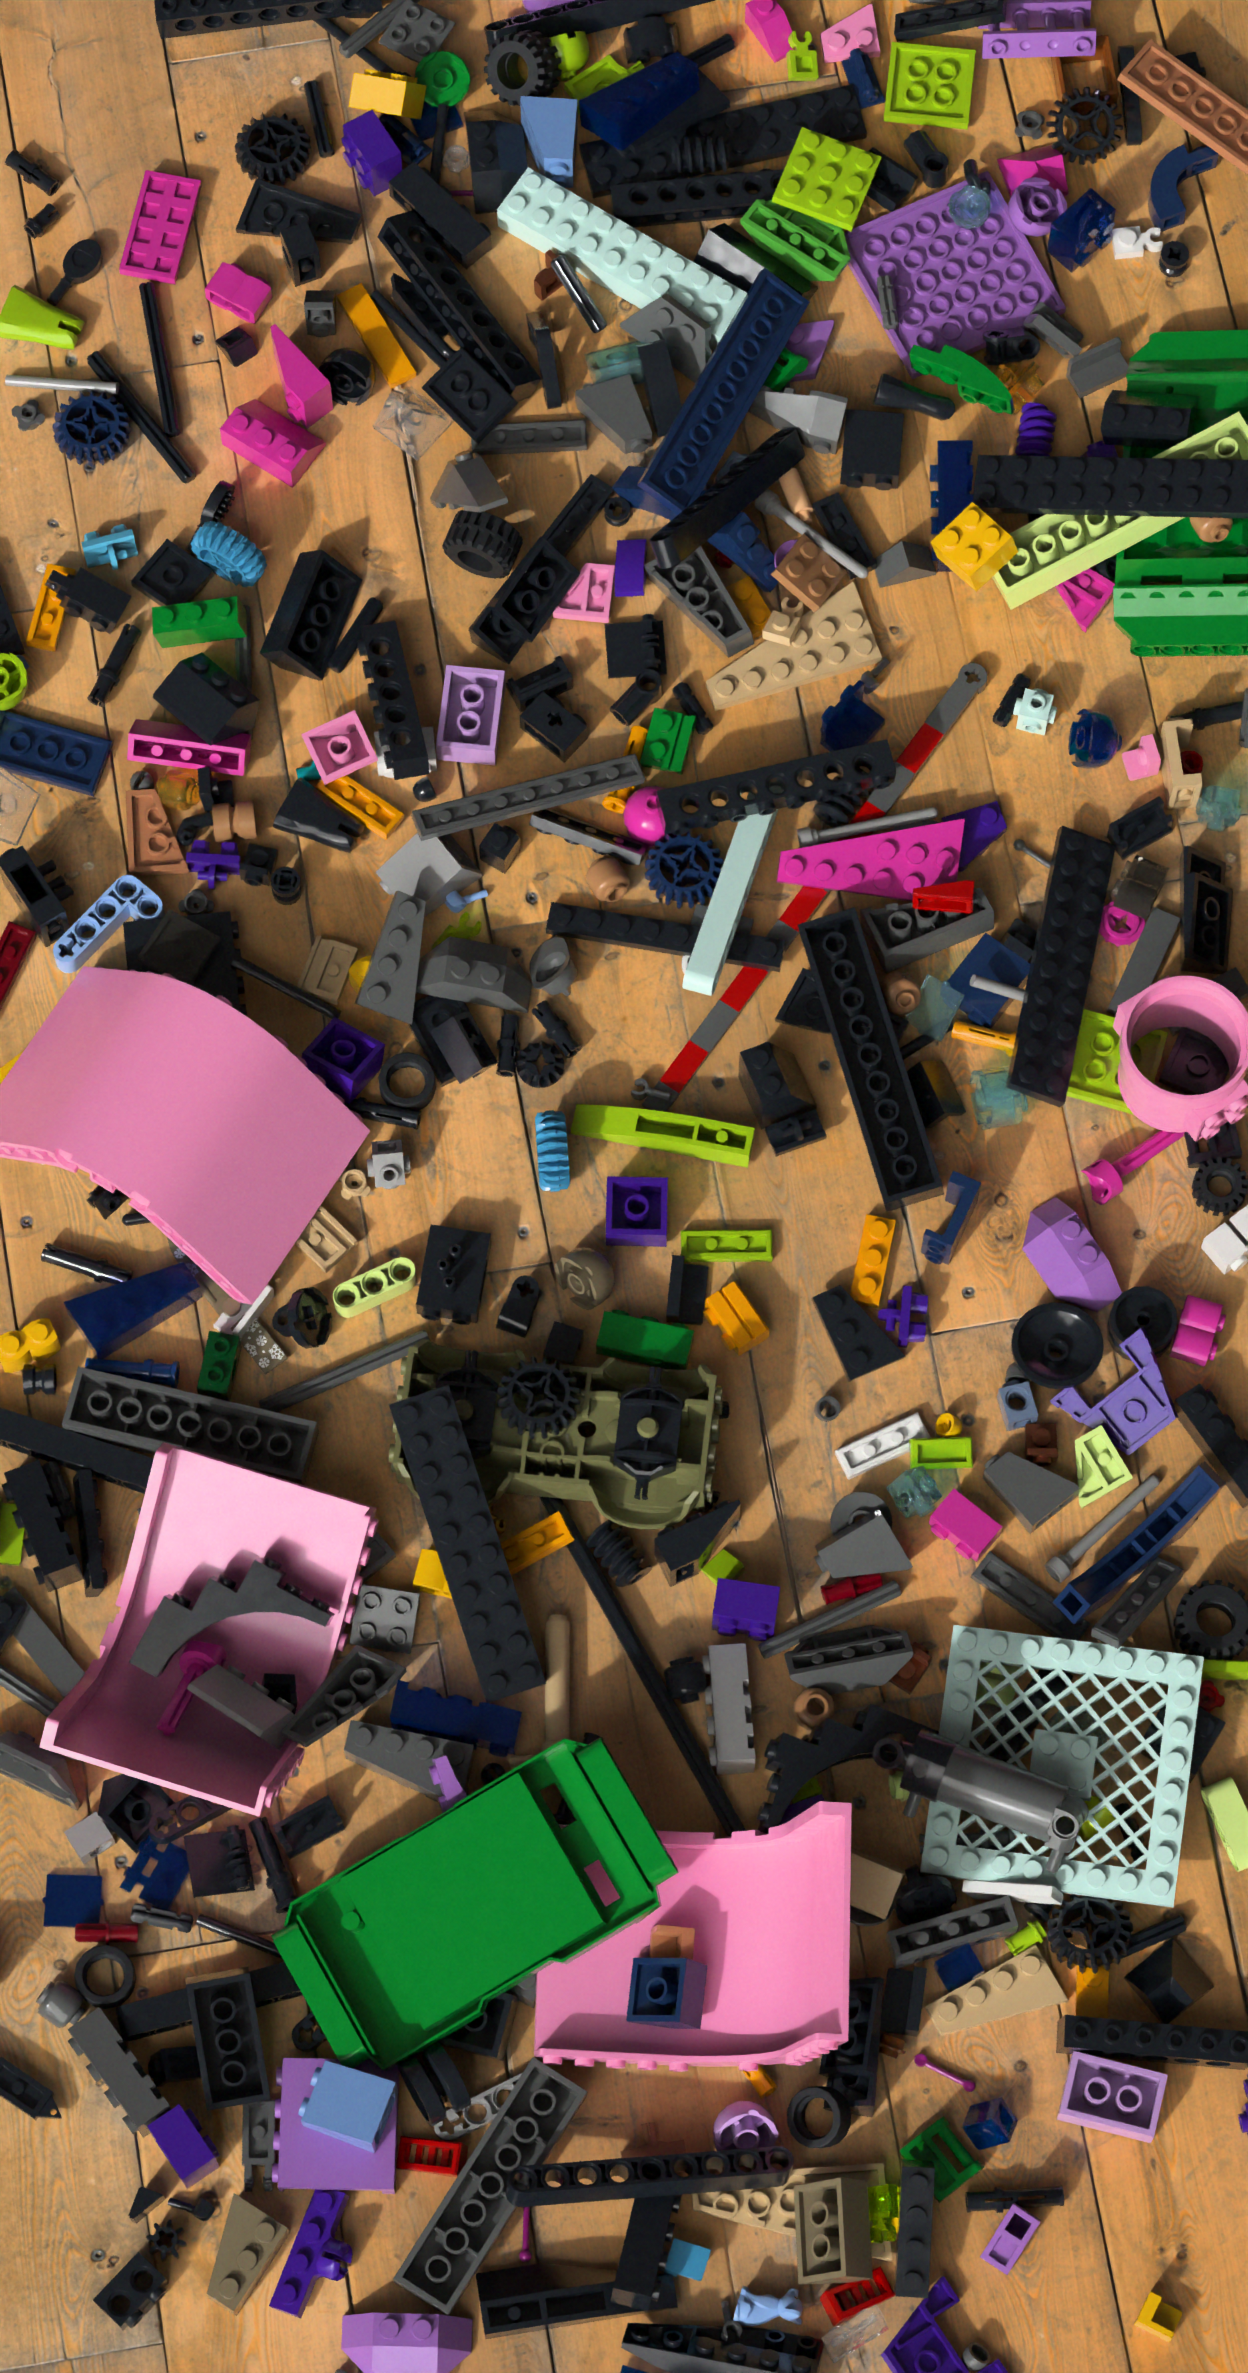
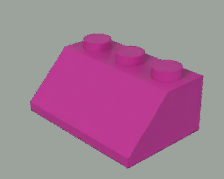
M256 399L236 407L220 428L222 445L292 488L326 446V442Z

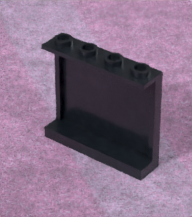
M230 911L123 922L127 971L131 969L137 972L150 971L160 975L168 973L177 980L192 985L214 997H217V995L225 997L232 1003L233 1008L247 1016L246 1004H240L239 994H245L243 976H237V968L230 965L235 955L241 957V949H235L234 939H240L238 921H232Z

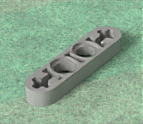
M522 2073L471 2098V2105L462 2109L464 2120L470 2127L463 2129V2124L460 2123L454 2127L455 2133L449 2135L447 2131L441 2133L439 2130L443 2127V2121L434 2125L437 2137L442 2141L453 2142L492 2123L502 2107L497 2102V2095L505 2089L512 2091L515 2086L514 2084L517 2083ZM474 2104H481L487 2110L485 2118L481 2121H473L468 2116V2110ZM452 2109L446 2111V2119L448 2118L450 2122L460 2119L456 2114L457 2112Z

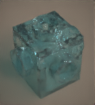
M1214 785L1204 787L1202 796L1196 804V814L1199 815L1197 823L1206 824V829L1217 832H1224L1225 828L1235 826L1241 815V805H1239L1240 790Z
M923 1466L904 1471L886 1487L894 1499L896 1507L903 1513L905 1518L919 1515L921 1518L928 1515L935 1509L934 1503L942 1497L935 1480L929 1476Z

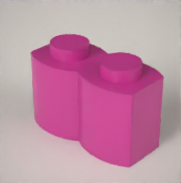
M222 262L205 287L206 299L218 307L231 311L243 320L255 324L272 299V288L264 278L246 275L245 270L235 263L230 265Z
M1187 1295L1169 1357L1205 1367L1208 1359L1213 1361L1218 1347V1343L1213 1342L1216 1331L1222 1332L1226 1315L1221 1314L1223 1305Z

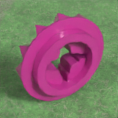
M1121 900L1110 902L1103 908L1099 933L1104 937L1105 942H1111L1117 947L1120 945L1130 946L1141 936L1145 927L1144 916L1140 909L1130 902ZM1127 917L1125 926L1128 929L1120 928L1114 931L1116 923L1113 920L1120 922Z

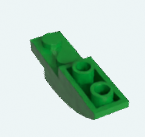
M946 344L941 353L913 345L909 356L911 368H914L916 372L922 375L930 374L939 377L947 384L954 385L956 383L959 396L969 403H980L988 406L994 412H1005L1012 415L1014 411L1012 395L999 378L985 365L966 353Z

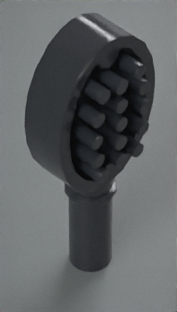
M90 239L82 240L68 250L63 260L65 275L47 298L49 304L56 306L69 288H72L73 283H84L98 272L102 263V253L96 241Z
M224 480L216 485L203 508L200 524L197 525L195 533L205 522L214 521L222 523L221 519H224L226 516L224 513L229 512L228 506H232L231 500H235L233 496L234 485ZM192 536L190 542L188 543V545H187V547H186V550H187L188 552H190L191 554L196 555L195 553H193V551H192V549H191L192 546H191L190 543H191L192 540H193V536Z

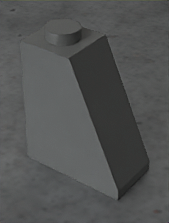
M630 374L575 391L577 409L624 454L631 452L640 453L652 446V431Z
M1007 1452L1001 1457L997 1454L984 1465L986 1469L982 1479L1030 1534L1074 1500L1079 1493L1080 1488L1075 1483L1011 1452Z
M880 1509L873 1511L815 1546L818 1555L814 1559L823 1573L829 1571L833 1578L902 1571L913 1567Z

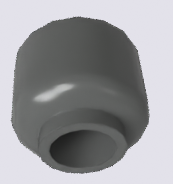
M59 1980L55 1984L50 1981L36 2000L39 2004L38 2013L58 2028L65 2027L69 2022L74 2025L85 2011L81 2007L84 1998L77 1989L64 1980Z

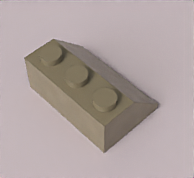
M840 2177L794 2186L798 2284L850 2283L873 2279L867 2180Z

